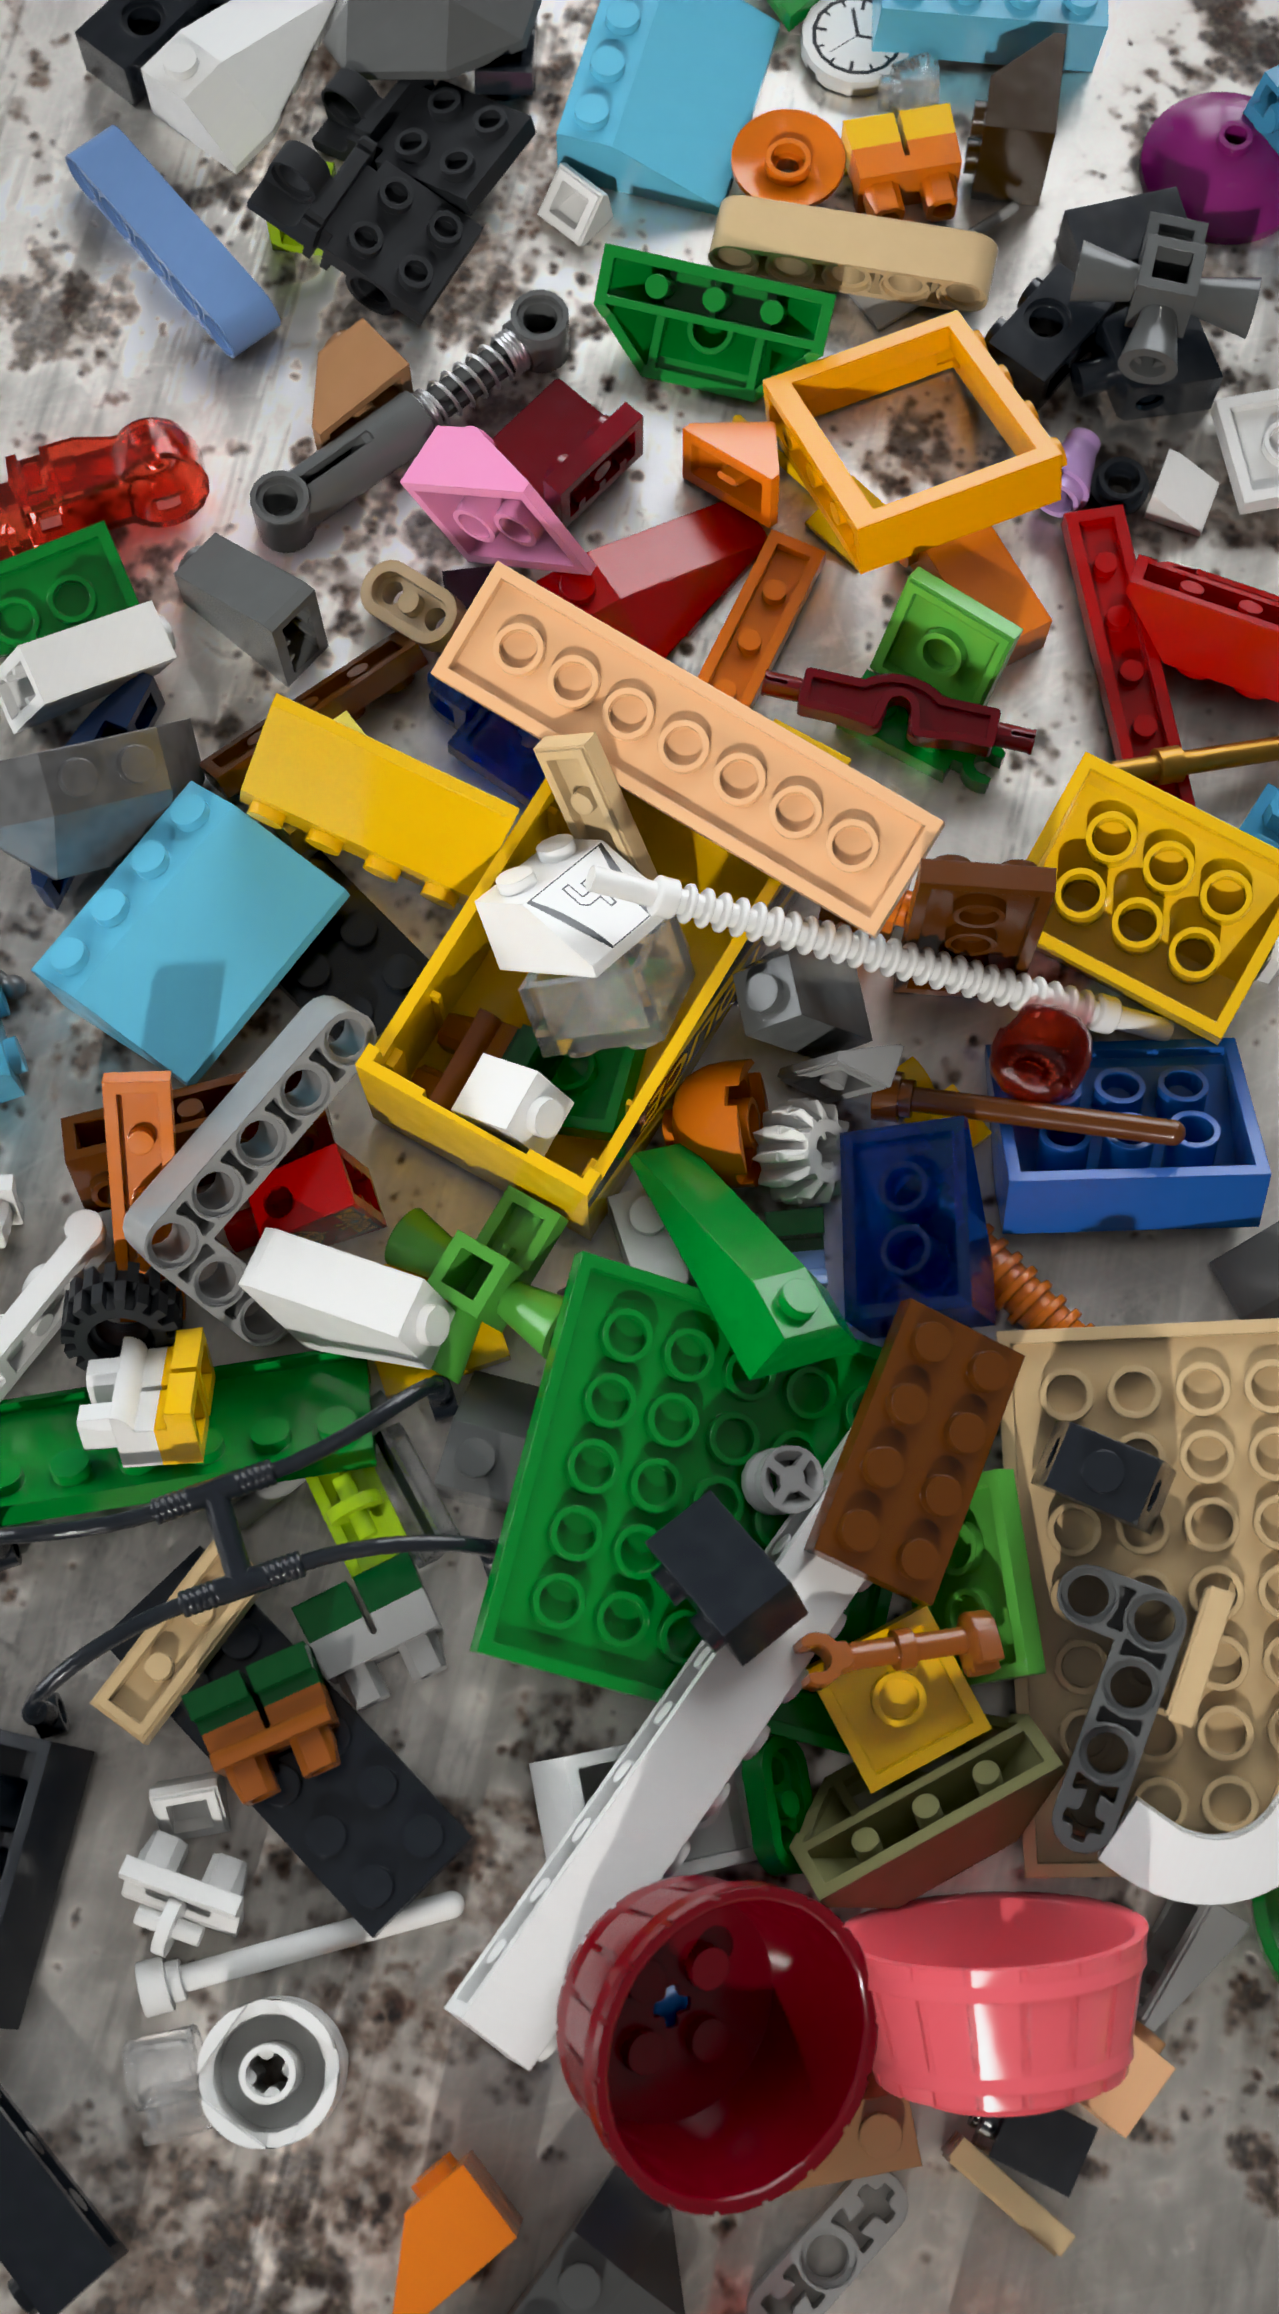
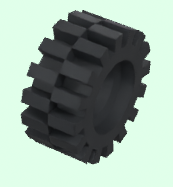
M116 1261L107 1262L104 1265V1273L100 1274L95 1266L84 1270V1278L81 1279L76 1276L70 1282L69 1290L65 1292L61 1326V1344H65L64 1353L69 1359L77 1356L76 1366L85 1371L87 1370L89 1360L120 1357L124 1337L140 1339L148 1349L174 1346L176 1331L181 1330L183 1326L184 1306L182 1292L176 1291V1286L167 1278L160 1281L161 1274L152 1266L145 1274L139 1273L140 1263L128 1261L127 1270H118ZM115 1318H125L135 1320L138 1322L130 1324H120L108 1320Z

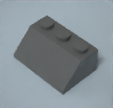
M474 1370L452 1420L434 1484L439 1496L506 1514L539 1386Z

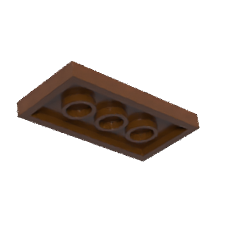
M953 854L941 855L934 859L921 858L902 935V948L908 942H913L917 945L919 951L926 946L931 947L935 952V956L941 951H946L950 954L951 960L957 955H961L966 958L967 963L974 959L980 960L984 968L989 964H995L1000 972L1005 968H1010L1016 976L1022 972L1027 973L1056 894L1057 868L1038 867L1035 863L1022 859L1008 860L1001 864L971 862L966 857ZM896 972L894 973V993L965 998L961 990L956 994H950L946 991L945 985L939 990H934L930 987L929 981L919 986L914 983L912 977L904 982L898 979Z
M912 1298L900 1301L804 1550L920 1606H933L1025 1355Z

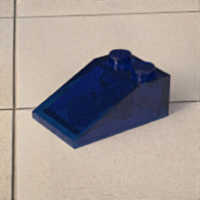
M962 1115L840 1133L845 1321L871 1339L885 1338L900 1301L912 1298L969 1328L996 1325L993 1260L968 1119Z

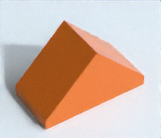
M775 421L690 423L684 427L682 477L768 528L777 524L780 473Z

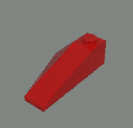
M721 501L586 552L596 564L591 575L553 571L537 580L536 583L666 659L685 636L689 637L701 624L702 616L721 595H727L751 568L768 535L758 521Z

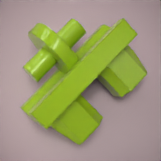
M375 1467L305 1478L336 1545L372 1538L407 1535ZM400 1553L363 1557L344 1562L351 1577H354Z

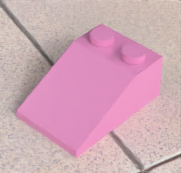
M437 425L400 481L402 486L468 562L495 565L499 561L510 567L591 575L596 567V564L529 481L496 448L493 439L477 427L470 425L466 427Z

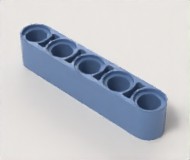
M111 125L65 157L72 176L86 196L229 357L235 358L281 325L279 314L264 290L117 126Z

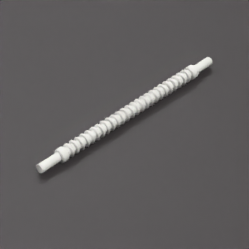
M592 865L587 874L586 891L647 906L649 915L669 920L677 914V919L682 924H686L694 918L695 925L698 928H704L711 923L713 931L721 933L728 927L732 937L737 938L743 932H746V937L751 942H756L763 936L765 945L770 947L780 941L781 948L785 951H790L796 945L801 955H807L813 950L815 957L823 960L830 954V958L835 964H840L847 959L849 967L856 969L863 963L865 970L869 973L877 971L880 967V972L885 977H890L896 972L900 981L905 982L912 977L914 983L919 986L929 981L930 987L934 990H939L945 985L946 991L950 994H956L961 990L962 995L969 999L977 994L978 999L984 1003L992 999L995 1005L999 1007L1009 1003L1011 1009L1015 1011L1025 1008L1028 1014L1035 1015L1040 1012L1045 1019H1051L1056 1016L1061 1023L1072 1021L1076 1027L1081 1028L1086 1025L1089 1030L1106 1035L1114 1030L1153 1040L1169 1041L1174 1032L1173 1021L1162 1016L1122 1006L1119 998L1103 993L1094 995L1088 989L1079 992L1076 986L1073 985L1063 988L1062 984L1058 981H1052L1047 984L1045 978L1039 976L1032 980L1030 975L1025 972L1016 976L1010 968H1005L1000 972L995 964H989L984 968L980 960L974 959L967 963L966 958L961 955H957L951 960L950 954L946 951H941L935 956V952L931 947L926 946L919 951L917 945L913 942H908L902 948V943L898 938H891L886 943L884 936L879 934L876 939L873 937L869 939V935L860 929L852 934V929L849 925L843 924L836 930L833 921L825 920L819 926L815 916L810 915L802 921V917L797 911H791L785 917L781 907L776 906L768 912L767 906L763 902H757L751 908L749 900L745 897H741L733 903L731 894L723 893L716 898V894L711 888H706L699 894L695 884L689 883L682 889L679 880L662 875L657 876L652 881Z

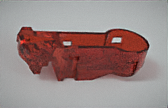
M146 417L129 423L118 434L113 436L70 437L38 447L39 454L18 460L15 454L6 456L8 482L0 484V561L103 520L109 531L133 523L146 527L162 528L187 521L204 506L210 492L209 478L201 449L193 437L176 422L160 417ZM180 496L181 503L179 505L163 510L158 509L156 502ZM60 514L62 525L45 530L42 529L40 520Z

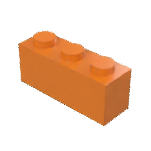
M992 526L898 560L904 567L911 566L913 571L920 566L1023 628L1024 630L1006 666L1044 647L1052 619Z

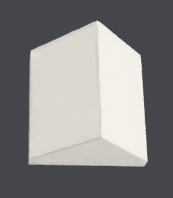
M567 163L559 164L538 215L578 246L582 247L614 217L609 196Z
M215 1772L158 1781L149 1789V1800L160 1831L179 1837L182 1840L231 1831L225 1776Z

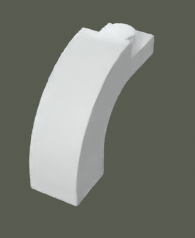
M1279 1791L1267 1809L1252 1823L1241 1829L1221 1834H1206L1184 1828L1136 1795L1119 1820L1109 1843L1098 1851V1860L1134 1885L1173 1901L1200 1905H1218L1244 1901L1265 1894L1279 1886Z

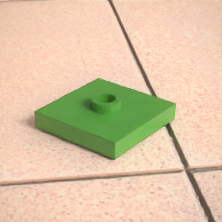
M918 566L908 577L869 668L879 674L912 676L930 684L944 697L987 706L1024 629Z

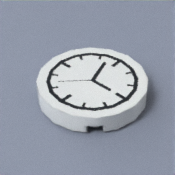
M819 0L810 8L802 25L801 58L806 68L809 65L810 69L816 73L815 79L825 88L838 93L868 96L880 92L882 85L888 84L893 79L894 84L901 78L909 63V53L872 52V0Z

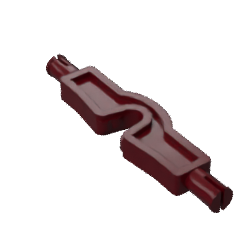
M808 667L805 670L804 678L767 669L761 690V696L766 695L798 702L797 714L800 716L830 722L867 736L880 732L886 712L890 707L901 706L909 714L906 738L912 745L956 750L983 757L990 756L993 746L1031 755L1037 729L999 722L1001 712L997 708L944 697L930 684L903 674H880L862 679Z

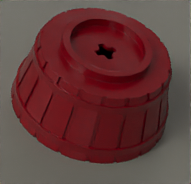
M702 1875L676 1876L661 1880L631 1892L615 1903L616 1906L613 1909L609 1908L585 1935L587 1939L583 1944H579L564 1976L566 1980L565 1985L561 1986L556 2015L557 2049L564 2079L575 2101L591 2119L603 2147L617 2166L645 2194L667 2207L670 2204L674 2210L692 2215L714 2216V2213L718 2212L720 2216L742 2213L762 2206L763 2201L771 2202L806 2179L808 2177L807 2173L811 2169L815 2171L831 2154L845 2134L843 2130L846 2125L850 2126L861 2105L869 2083L867 2076L868 2073L872 2072L878 2035V2025L875 2024L877 2016L872 1991L868 1990V1971L865 1955L850 1929L843 1927L845 1923L831 1909L813 1898H807V1895L771 1883L749 1880L728 1882L716 1877ZM675 1985L676 1993L679 1996L687 1997V2008L677 2011L675 2023L666 2026L665 2017L654 2014V2003L665 1999L666 1987Z

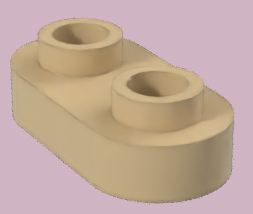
M386 560L375 565L367 573L361 585V602L367 612L383 624L417 642L420 647L430 652L444 651L467 612L464 604L450 591L398 560ZM403 591L398 598V602L393 604L396 595ZM445 617L443 623L436 629L438 621Z

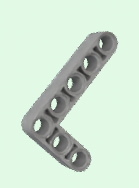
M319 996L303 1006L130 1206L124 1216L123 1232L128 1243L155 1270L239 1337L254 1346H268L276 1343L286 1335L287 1330L261 1306L254 1314L245 1317L248 1307L255 1301L238 1285L248 1264L215 1237L357 1073L355 1064L368 1043L376 1045L377 1034L371 1019L335 996ZM344 1020V1031L336 1041L328 1043L329 1032L337 1022ZM302 1070V1077L298 1086L291 1092L285 1093L284 1089L288 1078L296 1071ZM259 1120V1127L255 1136L248 1142L240 1144L241 1134L244 1129L252 1122ZM216 1172L215 1181L212 1186L205 1192L196 1194L197 1185L200 1180L207 1174ZM173 1223L168 1237L162 1242L152 1245V1238L156 1231L163 1225ZM218 1261L214 1274L206 1280L199 1281V1276L203 1269L210 1263Z

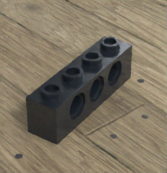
M108 0L75 31L86 70L136 107L148 95L141 68L177 32L230 0Z

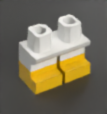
M203 1327L177 1330L174 1346L148 1349L140 1339L124 1337L120 1357L89 1360L86 1371V1387L91 1404L80 1405L77 1416V1428L85 1451L118 1448L123 1468L204 1462L209 1427L208 1416L211 1413L216 1374Z

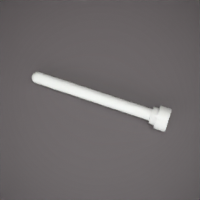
M446 1891L414 1900L376 1938H372L352 1917L181 1964L179 1958L167 1961L166 1957L162 1956L136 1962V1983L144 2014L147 2018L175 2011L176 2003L188 2000V1992L457 1918L464 1911L465 1901L463 1896L456 1891Z

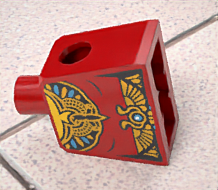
M334 1143L272 1170L248 1198L251 1207L236 1212L224 1226V1230L232 1249L239 1253L257 1246L266 1227L275 1228L326 1246H331L387 1227L369 1168L337 1143Z

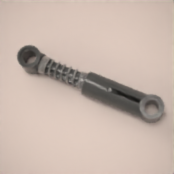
M544 289L531 290L522 294L513 304L510 312L511 320L502 325V331L491 337L490 346L485 344L479 345L477 355L473 353L466 354L465 363L455 362L452 372L442 371L440 381L429 380L426 391L423 389H416L412 393L406 390L402 391L291 470L271 471L261 476L251 489L250 505L258 534L263 543L271 550L280 553H293L305 548L313 540L316 526L416 457L437 425H450L451 416L455 413L458 416H463L462 408L467 405L475 407V399L480 396L488 398V390L492 387L500 390V382L505 378L513 381L514 377H519L526 370L539 374L550 373L559 369L567 361L570 353L569 313L564 300L556 293ZM536 330H546V331H549V332L543 333V334L533 333V332L536 331ZM280 509H294L291 513L285 516L273 515L276 511Z

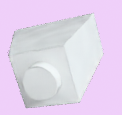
M151 600L18 645L0 665V705L13 734L25 731L105 697L142 672L151 676L159 674L177 658L174 651L175 637L172 628L163 616L158 615Z
M268 1227L265 1228L238 1283L247 1294L307 1350L428 1370L431 1369L442 1343L448 1336L450 1324L456 1313L424 1278Z

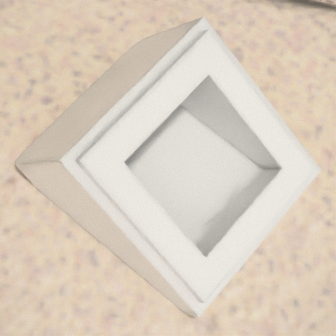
M1169 449L1144 518L1200 537L1220 483L1181 453Z

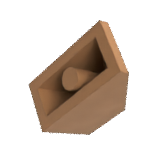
M363 317L349 329L340 330L333 334L324 345V348L318 352L312 431L317 451L402 391L414 392L409 363Z

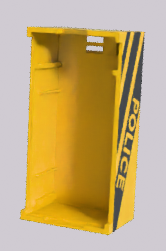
M774 719L773 722L843 763L851 765V758ZM545 778L376 1045L368 1043L356 1062L355 1067L373 1118L505 1192L508 1185H511L569 1220L566 1225L567 1228L591 1241L608 1213V1197L620 1193L634 1170L629 1159L634 1153L646 1150L662 1123L664 1111L670 1109L673 1105L678 1088L685 1078L693 1072L735 1002L737 994L733 974L760 959L768 946L765 945L763 936L756 942H751L747 939L746 932L735 938L730 935L728 927L723 932L717 933L713 931L711 923L704 928H698L695 925L694 918L686 924L679 922L690 950L680 962H664L669 970L633 1100H627L625 1104L626 1115L610 1141L557 1134L545 1156L532 1149H529L527 1154L429 1100L425 1089L410 1080L417 1068L424 1064L441 1072H444L453 1054L444 1051L437 1043L438 1031L448 1013L475 1017L478 1010L482 1008L494 1014L502 1022L519 1028L526 1024L545 1031L551 1040L554 1041L566 1023L563 1016L565 1010L587 978L500 970L474 902L496 885L495 880L501 873L520 866L537 852L536 847L540 842L555 835L571 834ZM620 788L658 876L662 875L679 880L682 889L689 883L695 884L699 894L706 888L713 889L716 898L723 893H729L733 898V903L739 898L745 897L749 900L751 908L757 902L765 903L768 912L778 906L783 909L786 917L799 893Z

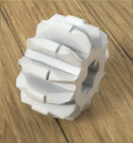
M809 1098L789 1099L788 1103H781L773 1110L763 1112V1128L753 1132V1136L759 1144V1153L752 1160L760 1163L762 1170L758 1178V1184L770 1187L772 1201L799 1205L800 1208L818 1207L820 1203H829L830 1199L834 1196L845 1193L846 1184L844 1177L854 1173V1168L849 1162V1152L855 1146L848 1143L846 1135L849 1129V1122L838 1120L836 1105L824 1104L819 1102V1100L809 1101Z

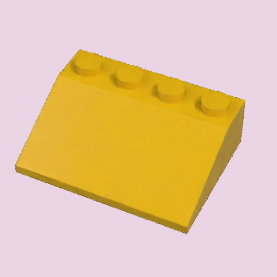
M276 693L270 706L240 791V802L249 805L246 813L255 820L276 829H281L284 822L307 833L305 841L311 846L334 856H339L343 849L364 859L365 862L362 867L369 873L392 883H397L401 876L422 886L420 892L422 897L451 910H454L457 903L465 905L499 852L520 808L278 693Z
M1085 752L1026 859L1035 863L1038 867L1057 868L1056 894L1036 950L1206 1040L1219 1045L1279 936V849Z

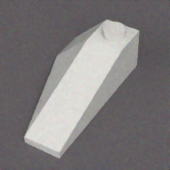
M230 0L181 29L141 68L153 114L237 175L275 137L282 123L280 114L290 94H296L302 82L301 71L311 51L318 49L327 30L337 0Z

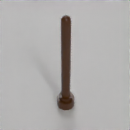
M896 1071L891 1087L872 1092L871 1119L898 1123L900 1117L911 1118L913 1112L1170 1146L1180 1144L1186 1136L1184 1125L1180 1121L1173 1119L917 1087L916 1080L905 1079V1073Z

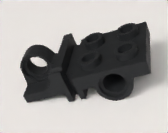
M341 68L321 92V98L328 119L311 140L315 150L345 162L358 141L365 135L378 144L371 168L377 171L384 160H387L456 209L471 216L535 136L536 130L532 116L444 80H440L436 86L433 80H398L383 99L362 75L352 69Z
M365 135L358 141L334 178L331 176L324 159L315 150L296 140L286 141L269 165L264 178L248 199L247 208L303 245L302 255L308 259L311 258L317 248L321 249L323 254L319 266L327 271L332 265L344 273L348 290L362 305L381 315H392L397 309L421 325L479 239L483 226L387 160H384L377 171L371 168L378 144Z

